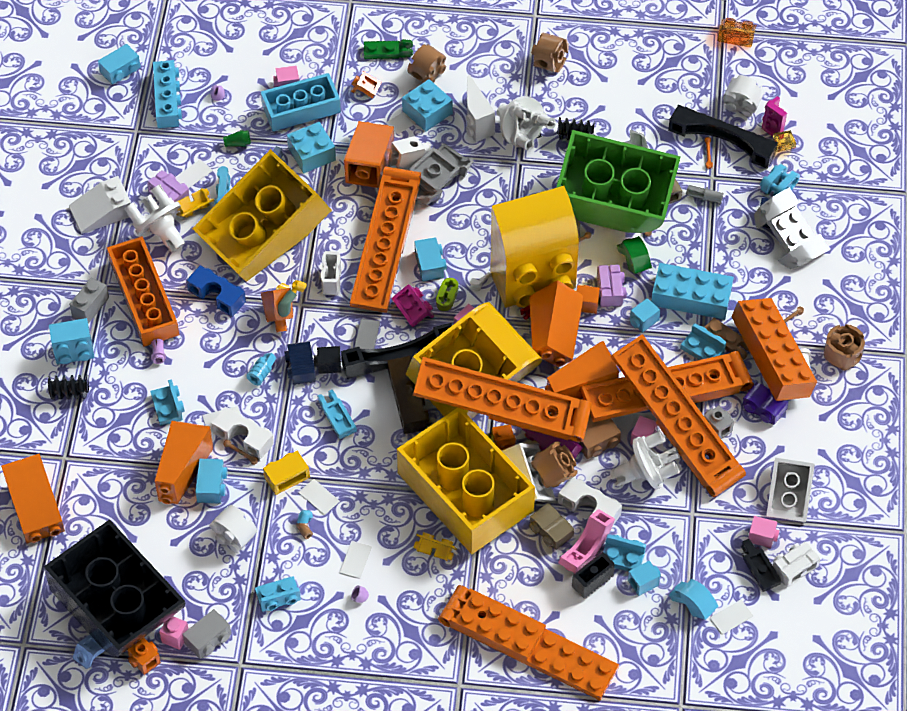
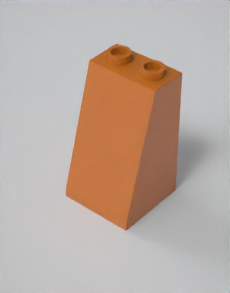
M358 121L344 159L345 183L379 188L383 169L385 166L387 167L391 144L394 141V126Z
M557 280L530 295L529 300L532 348L542 359L559 368L573 360L583 295Z
M601 341L547 377L545 390L584 400L580 392L581 386L619 378V369L612 360L604 341Z
M171 421L155 478L158 501L165 504H178L198 474L199 459H207L213 450L210 426Z
M40 453L2 465L6 485L26 544L35 543L43 538L57 536L64 532L63 521Z

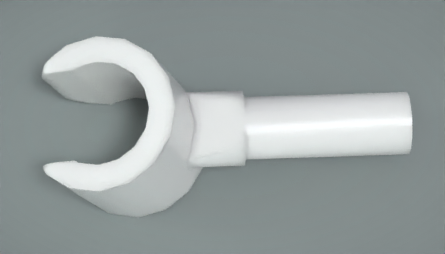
M488 272L479 280L472 278L469 289L480 291L482 284L491 276V273Z

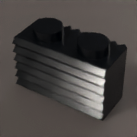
M604 552L600 553L572 575L571 586L586 599L593 591L595 592L596 589L614 576L615 563Z

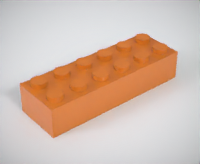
M143 236L107 247L110 264L143 347L151 345L153 340L157 343V339L164 341L179 336L178 322Z
M763 298L738 301L731 317L775 400L809 398L817 384V380L773 299Z

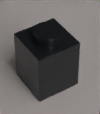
M340 346L317 347V355H314V367L318 366L319 374L342 373Z

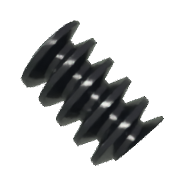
M559 117L557 128L559 139L562 140L565 135L567 141H569L572 130L593 134L595 121L591 125L590 120H587L584 125L582 119L576 124L575 118L569 123L568 118H565L564 122H562L561 117Z
M81 374L78 375L77 380L74 379L73 375L70 376L69 380L63 375L61 381H59L57 375H55L54 381H52L49 375L48 392L50 398L55 400L58 395V398L62 400L65 394L67 399H71L73 394L74 398L78 399L81 394L82 398L86 399L89 393V375L86 374L85 380L82 379Z

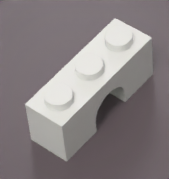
M226 406L211 423L213 434L224 440H231L236 435L247 436L243 441L244 452L251 456H256L260 461L274 445L273 434L269 429L258 426L252 419H246L238 411L231 410Z
M574 477L569 479L558 495V503L574 513L580 506L590 505L595 509L592 514L600 509L615 518L614 524L621 516L622 505L616 499L605 496L600 490L591 488L581 479Z

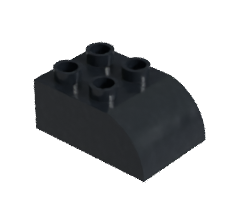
M110 519L43 566L50 591L99 646L113 657H119L185 607V600Z

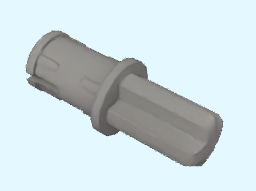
M689 185L686 191L688 196L719 204L722 203L724 195L723 192L709 190L708 187L705 189Z

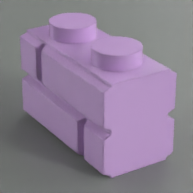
M163 170L157 173L155 177H152L147 183L149 193H151L154 187L161 185L167 196L171 197L174 203L189 196L187 185L184 183L180 184L173 174H167Z
M619 265L598 266L597 283L600 288V306H622L623 299L627 297L626 287H622V283H625L624 272L620 271Z

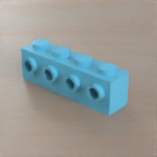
M174 60L153 62L157 127H179V119H182L181 108L178 109V105H181L180 94L177 95V92L180 91V81H176V78H180L179 67H175Z

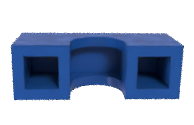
M199 265L186 280L188 291L202 300L209 293H218L219 295L216 297L217 309L231 317L246 303L245 291L240 286L231 284L226 278L216 275L209 268Z

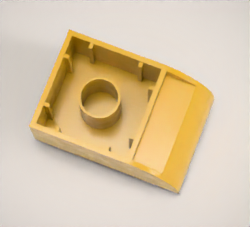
M486 302L470 311L412 357L406 375L415 384L422 357L519 382L541 364L542 358L490 302ZM430 400L443 416L457 408ZM462 409L471 419L479 414Z

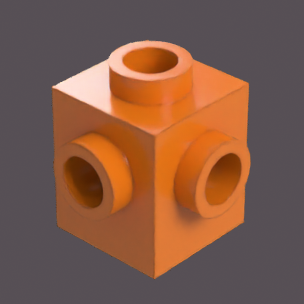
M145 638L127 650L129 655L127 659L133 668L137 667L144 675L161 663L157 647L152 641L148 642Z

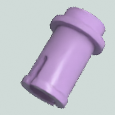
M157 339L156 345V341L153 340L151 342L153 352L151 360L155 364H162L166 359L164 342L161 339Z

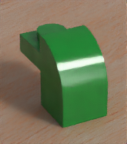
M639 236L625 239L621 244L617 245L618 252L625 256L628 270L636 274L652 268L646 245Z

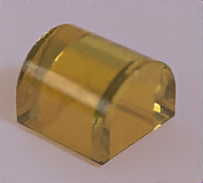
M791 130L773 133V141L778 142L777 152L796 148V141Z

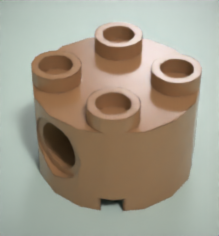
M542 32L537 45L534 44L531 54L534 55L533 66L555 73L560 72L567 59L564 55L569 50L568 40Z
M424 44L413 55L412 59L414 62L413 64L409 62L407 72L422 83L428 79L434 83L435 77L438 74L442 75L446 70L447 66L444 64L447 57L431 45Z
M849 324L841 327L836 325L827 334L824 358L841 370L846 371L850 367H854L860 362L865 346L863 333L857 327Z
M554 442L545 450L537 452L534 460L531 461L533 469L538 471L546 488L558 487L562 482L572 479L577 475V470H574L577 464L572 453L565 445L561 447L560 442Z

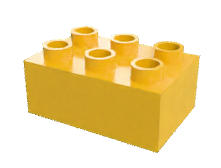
M456 408L397 448V473L471 555L534 512L535 486L461 408Z

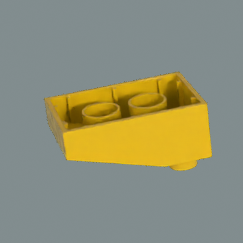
M270 149L192 229L247 282L307 237L332 209Z

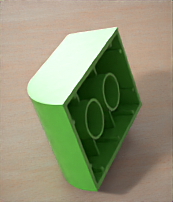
M572 130L556 188L565 186L574 216L578 221L628 233L650 232L658 229L664 223L681 156Z

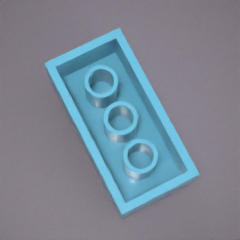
M329 73L261 91L262 107L272 131L341 113L340 97Z
M659 263L651 302L661 308L725 320L734 277Z

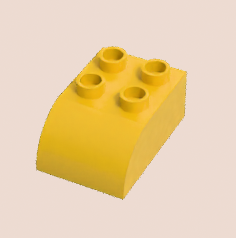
M565 186L491 206L490 273L505 308L514 305L521 308L529 306L530 295L557 280L572 289L576 288L579 238L573 208Z

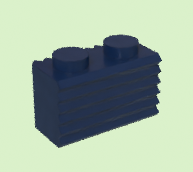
M310 341L287 344L288 351H284L286 363L290 362V367H287L288 378H292L294 385L315 382L316 374Z

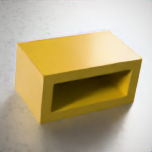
M298 450L286 454L275 462L268 463L263 468L264 479L275 495L310 478L309 467Z

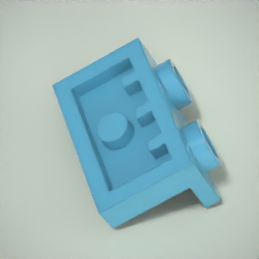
M694 323L691 333L681 343L680 349L698 360L723 355L726 341L720 336L712 334L705 327Z
M172 379L168 380L169 386L150 391L160 426L170 424L171 421L178 422L183 420L182 412H185L182 401H178L177 397L180 396L177 385H173Z
M607 534L603 552L615 563L614 568L629 572L642 565L646 544L638 540L625 539L619 535Z
M294 576L255 587L262 612L266 610L272 611L286 604L292 605L301 600L300 590L297 587Z

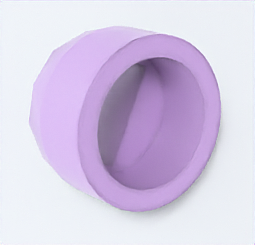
M214 85L211 88L210 94L213 100L220 101L225 97V91L222 86Z
M359 585L354 587L351 594V599L358 603L365 602L369 597L366 588Z

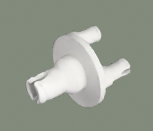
M518 97L509 104L500 105L496 111V115L500 117V131L503 138L508 143L516 147H522L527 151L533 149L534 140L540 134L543 126L548 129H553L556 126V123H554L556 120L544 113L542 105L532 97Z
M158 185L151 190V193L159 202V206L152 195L147 196V199L144 198L141 201L149 211V215L146 217L142 216L134 203L124 208V211L133 221L132 225L136 229L137 235L151 230L153 234L161 238L165 246L172 253L185 244L174 226V218L172 217V214L181 205L179 202L174 203L172 198L167 196L161 185Z
M661 430L647 437H637L633 439L635 454L632 455L628 462L613 468L610 471L611 478H616L617 482L615 485L617 487L636 479H647L654 489L662 488L664 479L679 474V469L675 462L665 466V464L680 458L679 453H676L678 452L677 448L674 446L661 454L654 453L650 449L666 442Z

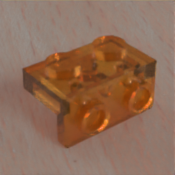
M734 18L722 19L717 41L751 48L757 25L750 21L738 22Z

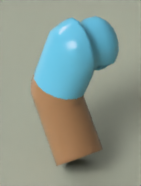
M302 510L298 515L296 527L304 539H309L313 535L308 527V521H311V518H313V514L309 510Z

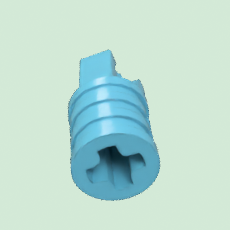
M266 353L255 362L246 375L252 384L257 386L262 384L272 369L271 366L276 360L273 353Z

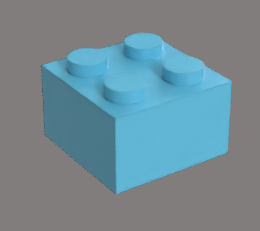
M428 79L402 97V111L426 132L453 114V100Z
M320 122L287 134L288 149L303 174L336 161L335 146Z
M87 318L49 325L51 343L57 365L95 358Z

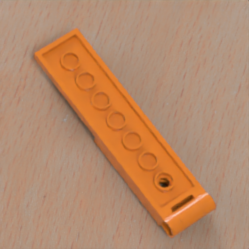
M384 167L350 299V307L387 313L419 190L421 172Z
M643 334L611 355L612 360L657 419L656 424L673 447L677 448L679 455L712 497L718 496L746 476L744 468L738 463Z
M738 351L668 367L694 403L739 394L740 391H747L754 385ZM626 377L581 386L580 389L583 399L592 403L590 416L593 422L649 410Z
M422 357L413 391V396L489 416L488 419L565 440L570 439L575 442L584 441L592 403L587 400L569 397Z
M462 585L457 586L438 617V621L444 626L471 637L601 701L619 669L618 663L547 630L545 624L471 588L469 590Z

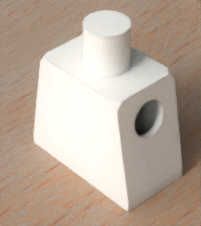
M417 137L394 141L391 144L388 167L409 170L411 166L431 150V147L427 142L422 144Z

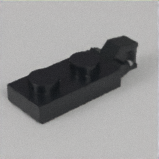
M750 539L742 541L743 560L762 592L781 585L782 581L763 549L755 548Z

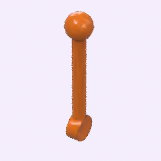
M706 137L704 139L707 149L706 168L711 169L713 167L710 155L711 138Z

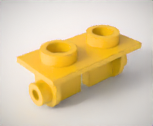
M201 188L191 194L193 201L190 200L189 196L176 201L181 205L177 210L180 212L176 213V215L184 216V218L194 214L193 211L210 206L209 203L214 201V199L208 197L209 191L207 188Z
M425 532L422 535L416 534L420 538L419 541L414 543V548L417 549V552L431 555L432 549H436L434 557L445 561H452L454 553L451 551L452 549L457 550L453 546L452 541L443 538L441 541L434 539V535Z

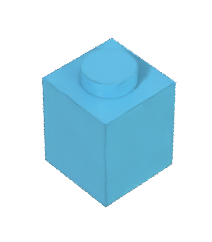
M648 298L630 311V323L642 333L659 321L660 309Z
M649 560L629 571L628 582L637 595L640 596L659 586L661 573L658 567L653 566Z

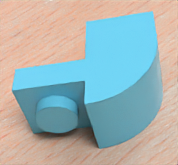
M691 579L688 583L681 581L669 594L672 601L686 604L693 617L706 620L718 608V604L710 591L694 579Z

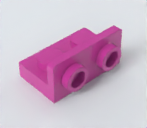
M778 96L766 103L761 128L776 140L783 137L788 114L779 107L780 97Z
M408 284L394 295L392 300L409 324L414 327L427 316L433 318L434 314L431 311L433 307L430 303L422 299L424 295L418 287L413 288Z

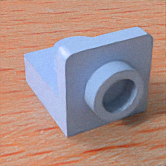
M88 635L77 643L73 659L88 669L91 667L93 659L105 650L99 646L91 635Z

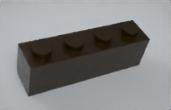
M410 356L387 360L388 374L404 434L424 431L427 428L426 422H429L428 411L423 409L425 399L413 396L415 384L406 375L411 362Z

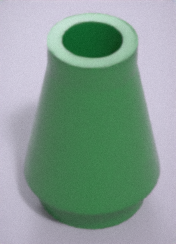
M242 129L223 137L225 147H247V145L251 144L248 130L244 131Z

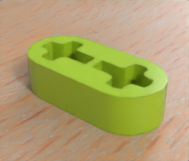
M446 278L443 280L436 296V307L438 310L449 311L452 308L459 290V284L456 279ZM452 285L453 287L450 288V291H447V287ZM447 298V302H445V304H442L441 302H443L444 299Z

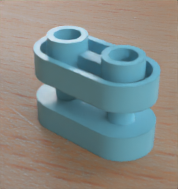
M783 164L775 165L768 177L765 176L761 180V191L766 194L774 191L773 196L789 187L792 190L798 183L800 174L795 171L787 174L788 167Z

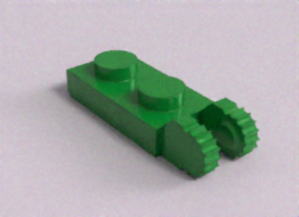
M402 39L401 41H364V59L411 57L413 55V41L410 39Z

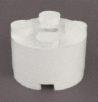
M738 75L737 78L733 77L723 95V101L726 104L725 108L728 111L734 112L736 110L742 112L746 117H751L760 104L764 95V88L756 85L757 81L751 77Z
M229 505L209 524V527L216 533L215 539L221 545L227 544L233 552L238 553L257 533V528L251 519L247 521L244 518L245 513L242 510Z

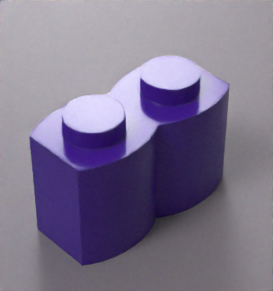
M756 382L743 397L742 406L748 413L759 415L763 422L775 425L788 409L789 402L787 400L776 401L769 388Z

